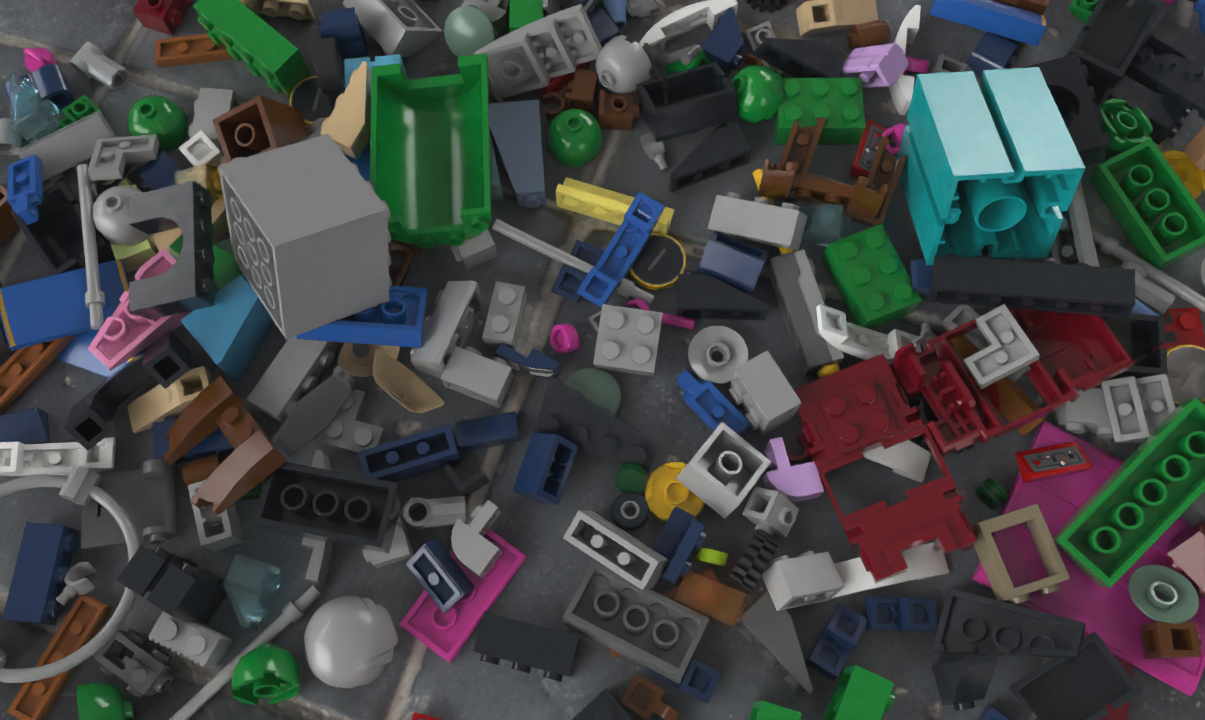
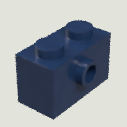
M714 231L707 242L697 271L731 284L732 287L742 292L748 291L752 293L769 252Z
M533 433L513 492L534 502L559 505L578 446L557 434Z

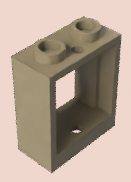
M1038 504L972 525L973 530L971 532H973L977 540L974 543V547L996 600H1010L1011 604H1019L1031 599L1030 592L1039 590L1041 595L1060 590L1059 583L1070 579ZM1025 523L1048 577L1014 588L992 534Z

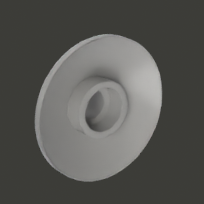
M710 326L699 331L691 340L688 348V361L694 373L701 379L709 380L714 384H724L731 382L736 367L748 361V348L741 335L733 329L725 326ZM719 354L723 360L715 362L712 359V355Z

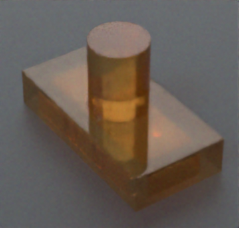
M688 570L674 600L679 604L736 627L748 596L745 593Z

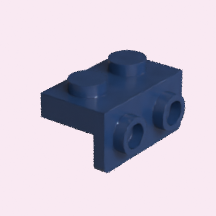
M674 507L652 548L669 560L663 571V578L675 583L678 576L684 578L692 563V560L688 559L693 547L699 549L707 534L703 530L705 524L702 519L679 507Z

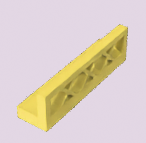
M567 177L563 185L558 184L555 191L557 207L620 226L624 221L625 213L635 197ZM664 208L652 233L667 235L675 209Z

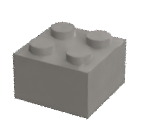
M602 304L593 361L594 368L654 377L663 313Z
M768 350L735 368L729 393L735 404H741L747 413L745 418L750 422V428L753 431L757 430L763 436L794 417L802 402Z
M721 422L676 479L725 519L740 505L771 461Z

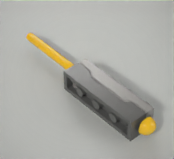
M757 169L752 173L758 191L760 189L763 169ZM760 196L772 201L771 205L776 206L773 198ZM778 247L781 255L770 258L767 272L804 376L817 373L821 379L840 371L839 365L844 359L845 352L828 343L819 333L816 307L819 304L825 306V293L821 284L817 285L815 280V266L812 259L807 258L804 249L794 253L792 249Z

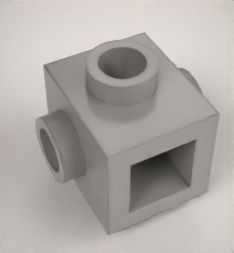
M755 486L742 515L756 525L755 530L767 537H772L773 534L787 537L795 522L799 508L789 501L790 496L783 491Z

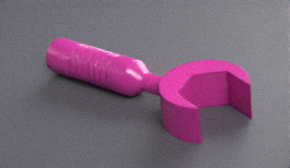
M640 299L630 300L626 304L627 308L636 307L637 309L650 311L648 305ZM663 313V325L693 330L694 318Z

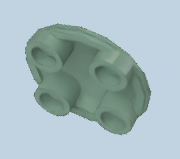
M471 4L456 8L445 21L444 35L446 43L457 57L474 55L475 51L497 40L498 34L487 15L475 5Z
M597 368L582 369L573 373L564 383L573 390L576 389L585 395L587 399L598 406L607 409L612 415H615L620 407V388L615 378L606 371Z

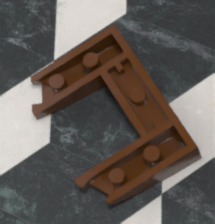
M819 117L816 119L817 126L799 128L798 121H794L780 164L786 166L787 162L797 163L795 174L842 183L808 172L826 118ZM882 136L867 178H869V183L878 185L877 190L882 184H889V187L874 219L845 214L847 203L845 201H842L841 205L824 202V197L813 195L811 199L796 196L795 191L792 190L789 192L788 200L800 201L852 218V221L871 227L879 224L883 225L906 156L903 155L900 159H897L885 148L890 143V140Z
M766 159L758 195L787 201L789 192L792 190L795 191V195L798 197L811 199L813 195L824 197V202L841 205L842 201L847 202L845 214L874 219L884 201L889 184H882L877 190V184L869 183V178L859 176L853 186L795 174L797 163L787 162L786 166L774 164L772 168L771 160Z
M221 375L198 394L166 433V438L169 440V451L164 455L165 461L171 465L216 429H221L235 450L212 472L190 499L191 503L198 508H202L206 501L213 503L212 511L217 515L224 512L286 462L239 395Z

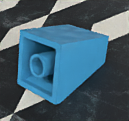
M242 275L238 276L214 295V306L196 309L180 320L216 365L236 383L242 379L274 323L253 288Z

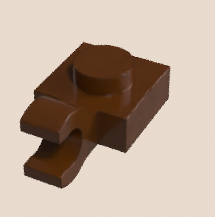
M638 673L620 700V703L646 720H649L653 713L664 720H677L680 715L679 712L661 701L665 691Z

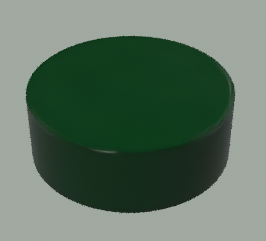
M624 464L617 471L616 486L623 493L635 492L640 494L646 487L647 472L638 464Z

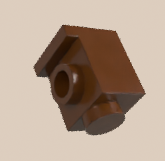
M586 68L576 69L574 80L569 79L567 93H565L566 110L571 108L582 109L593 115L598 90L596 71Z
M600 90L599 125L601 130H632V121L638 120L639 103L633 102V94L605 93V90Z
M1155 622L1140 625L1145 659L1202 657L1200 650L1202 640L1197 632L1196 622L1176 624Z

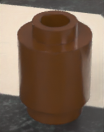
M880 20L853 25L847 34L848 46L854 50V48L885 45L889 43L891 38L890 27L886 21Z
M219 452L189 462V465L183 466L182 474L187 488L190 484L206 480L227 457H224Z

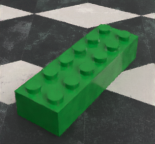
M1196 397L1182 402L1052 536L1057 549L1098 586L1111 588L1205 491V405Z

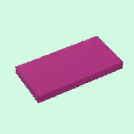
M490 529L484 535V538L498 547L502 554L484 579L468 569L458 559L454 551L450 555L475 586V589L445 614L429 593L424 590L399 623L402 628L450 664L481 623L484 612L488 613L528 558L524 553Z

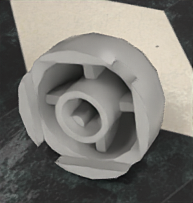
M624 35L615 36L600 50L595 63L597 76L601 84L616 94H632L637 91L636 84L648 81L651 76L648 77V71L652 67L647 53L636 41L631 44L629 41L624 40L627 38Z
M130 186L111 187L101 193L93 205L92 219L97 230L114 245L125 244L126 246H135L144 242L150 236L129 225V196L143 193L139 189Z

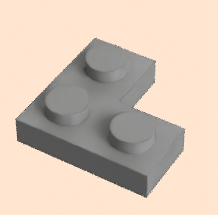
M157 135L97 139L88 168L91 181L122 179L126 162L156 160L159 148Z
M1005 304L976 319V325L990 346L964 359V365L980 389L1039 360L1040 354Z
M353 389L329 427L317 435L316 441L319 444L358 454L360 451L381 445L386 431L382 427L358 421L368 395L364 391Z

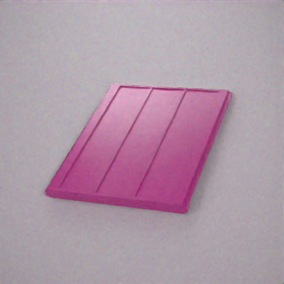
M1043 420L1036 431L1029 450L1076 441L1091 462L1092 468L1081 473L1029 483L1023 482L1019 470L1008 495V500L1005 502L1000 515L1038 504L1051 536H1053L1124 461ZM1181 516L1111 588L1098 586L1058 550L1070 579L1059 583L1060 590L1041 595L1040 591L1036 590L1029 593L1030 600L1019 603L1026 608L1084 622L1086 624L1084 638L1095 631L1112 654L1188 696H1192L1193 692L1197 690L1205 667V597L1197 592L1199 598L1198 610L1192 619L1187 621L1196 622L1197 632L1202 640L1200 649L1202 657L1145 659L1140 625L1159 621L1148 617L1140 611L1133 603L1128 591V582L1131 575L1142 566L1162 565L1177 571L1169 562L1167 551L1171 541L1190 529V526ZM1025 523L992 534L1014 588L1048 577ZM979 561L972 580L991 588L981 561ZM1184 571L1179 572L1192 584L1193 580Z

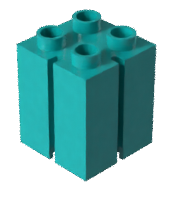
M1040 68L983 70L979 83L973 71L917 74L907 115L909 125L904 127L897 159H900L903 155L906 156L899 179L926 265L933 264L934 255L946 253L956 254L959 257L973 258L975 256H982L981 252L985 245L991 259L1006 260L1018 258L1022 260L1047 258L1064 220L1061 212L1068 210L1085 171V166Z

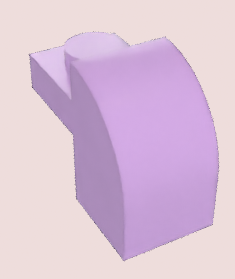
M778 437L769 440L766 446L767 450L763 451V455L771 461L767 468H772L773 471L766 472L762 478L766 488L783 491L790 496V502H801L818 498L824 490L814 461L790 466L783 438Z

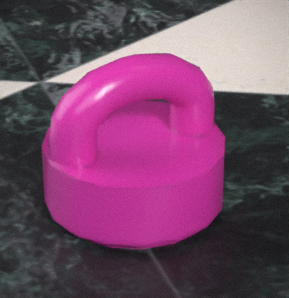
M46 48L24 49L26 55L24 63L30 72H34L44 65L56 64L55 57Z
M906 57L909 61V66L905 69L903 75H907L908 70L920 72L919 74L928 73L930 66L928 60Z
M902 123L887 128L882 136L887 138L892 134L896 147L892 148L890 144L885 147L892 155H896L899 152L905 127Z
M569 323L557 324L552 328L550 343L557 353H571L574 350L580 349L581 339L573 325Z

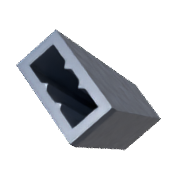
M539 100L489 103L490 136L518 206L535 208L546 204Z

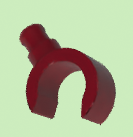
M798 434L796 439L803 448L802 455L793 456L785 447L791 464L801 463L805 458L811 459L809 449L813 446H810L807 439L801 434Z

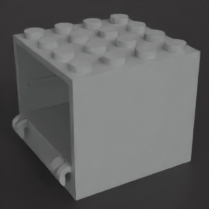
M329 134L246 158L238 157L228 163L218 165L234 261L285 339L389 301V288L392 286L389 276L391 257L388 252V243L391 242L388 230V219L391 216L389 207L384 200L381 201L378 198L372 184L363 179L357 165L348 160L340 144L337 145Z

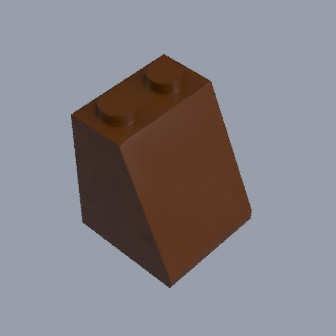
M261 95L212 120L226 163L238 157L246 158L291 145L309 136L300 109Z

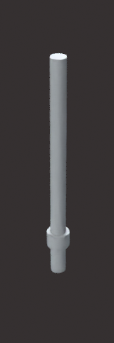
M80 164L77 166L88 289V292L85 293V305L89 308L91 329L100 330L104 324L103 307L106 305L105 293L101 291L96 231L95 223L92 219L93 198L91 179L88 174L89 165Z
M496 219L492 227L493 230L588 275L592 267L595 268V266L499 219ZM624 278L617 288V294L627 299L629 296L634 299H640L650 306L655 295L634 286L635 282Z
M1091 227L1094 244L1101 247L1100 251L1108 256L1114 255L1123 262H1133L1141 265L1147 271V277L1205 312V297L1120 245L1121 242L1111 235L1106 237Z
M313 584L295 602L291 600L282 609L283 613L169 720H188L232 679L233 670L242 656L256 649L261 644L270 643L291 622L295 624L305 614L304 610L322 592Z

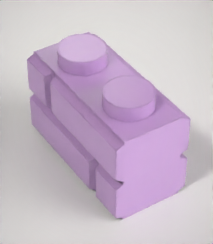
M896 43L854 48L848 56V60L843 62L840 75L842 78H862V88L893 86L898 80L899 74H902L909 66V61L905 57L902 48Z

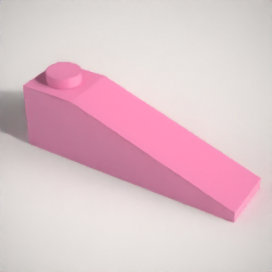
M163 248L139 268L135 274V281L163 274L177 260ZM129 290L128 292L124 291L119 299L121 302L111 317L106 319L88 349L111 371L150 346L167 331H173L181 326L183 323L180 320L194 310L149 320L130 312Z

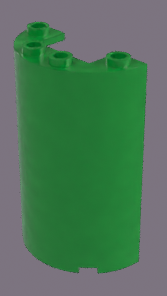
M487 53L458 57V68L461 74L408 80L400 63L372 66L370 183L381 201L384 200L389 207L391 216L388 219V230L392 240L416 244L422 249H432L435 245L447 244L450 246H461L466 240L483 233L491 224Z

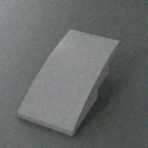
M579 4L512 31L475 51L474 55L487 53L488 77L491 85L500 93L502 98H507L548 86L551 78L575 72L578 64L597 59L602 47L582 4Z

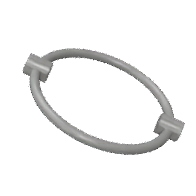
M74 466L69 476L34 475L0 484V498L18 491L40 487L62 488L59 495L79 505L88 506L92 498L105 507L119 524L127 544L129 561L141 546L137 530L126 510L108 492L98 487L102 477L89 469ZM125 587L118 607L101 631L86 645L63 659L34 668L7 669L3 668L7 660L0 657V682L24 683L56 676L83 663L104 647L119 630L130 613L137 594Z

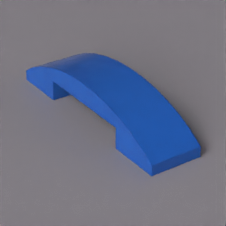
M640 191L638 192L624 215V221L595 268H591L577 294L601 308L602 304H607L642 251L665 208L664 205Z

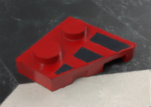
M1198 308L1167 309L1162 315L1164 316L1166 342L1158 348H1166L1167 350L1178 345L1191 344L1205 349V337Z

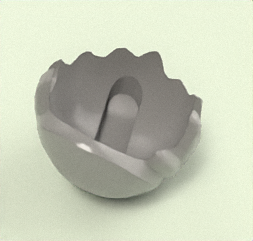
M344 595L324 603L310 619L304 635L305 656L312 673L324 683L334 687L354 688L373 682L383 673L385 665L393 659L394 647L399 639L391 616L385 607L375 604L368 597L359 598L355 595Z

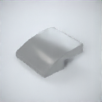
M1166 374L1136 379L1134 376L1103 381L1100 384L1115 443L1145 441L1176 409Z

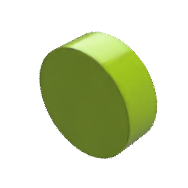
M700 547L696 550L695 558L698 561L724 566L727 564L728 553Z

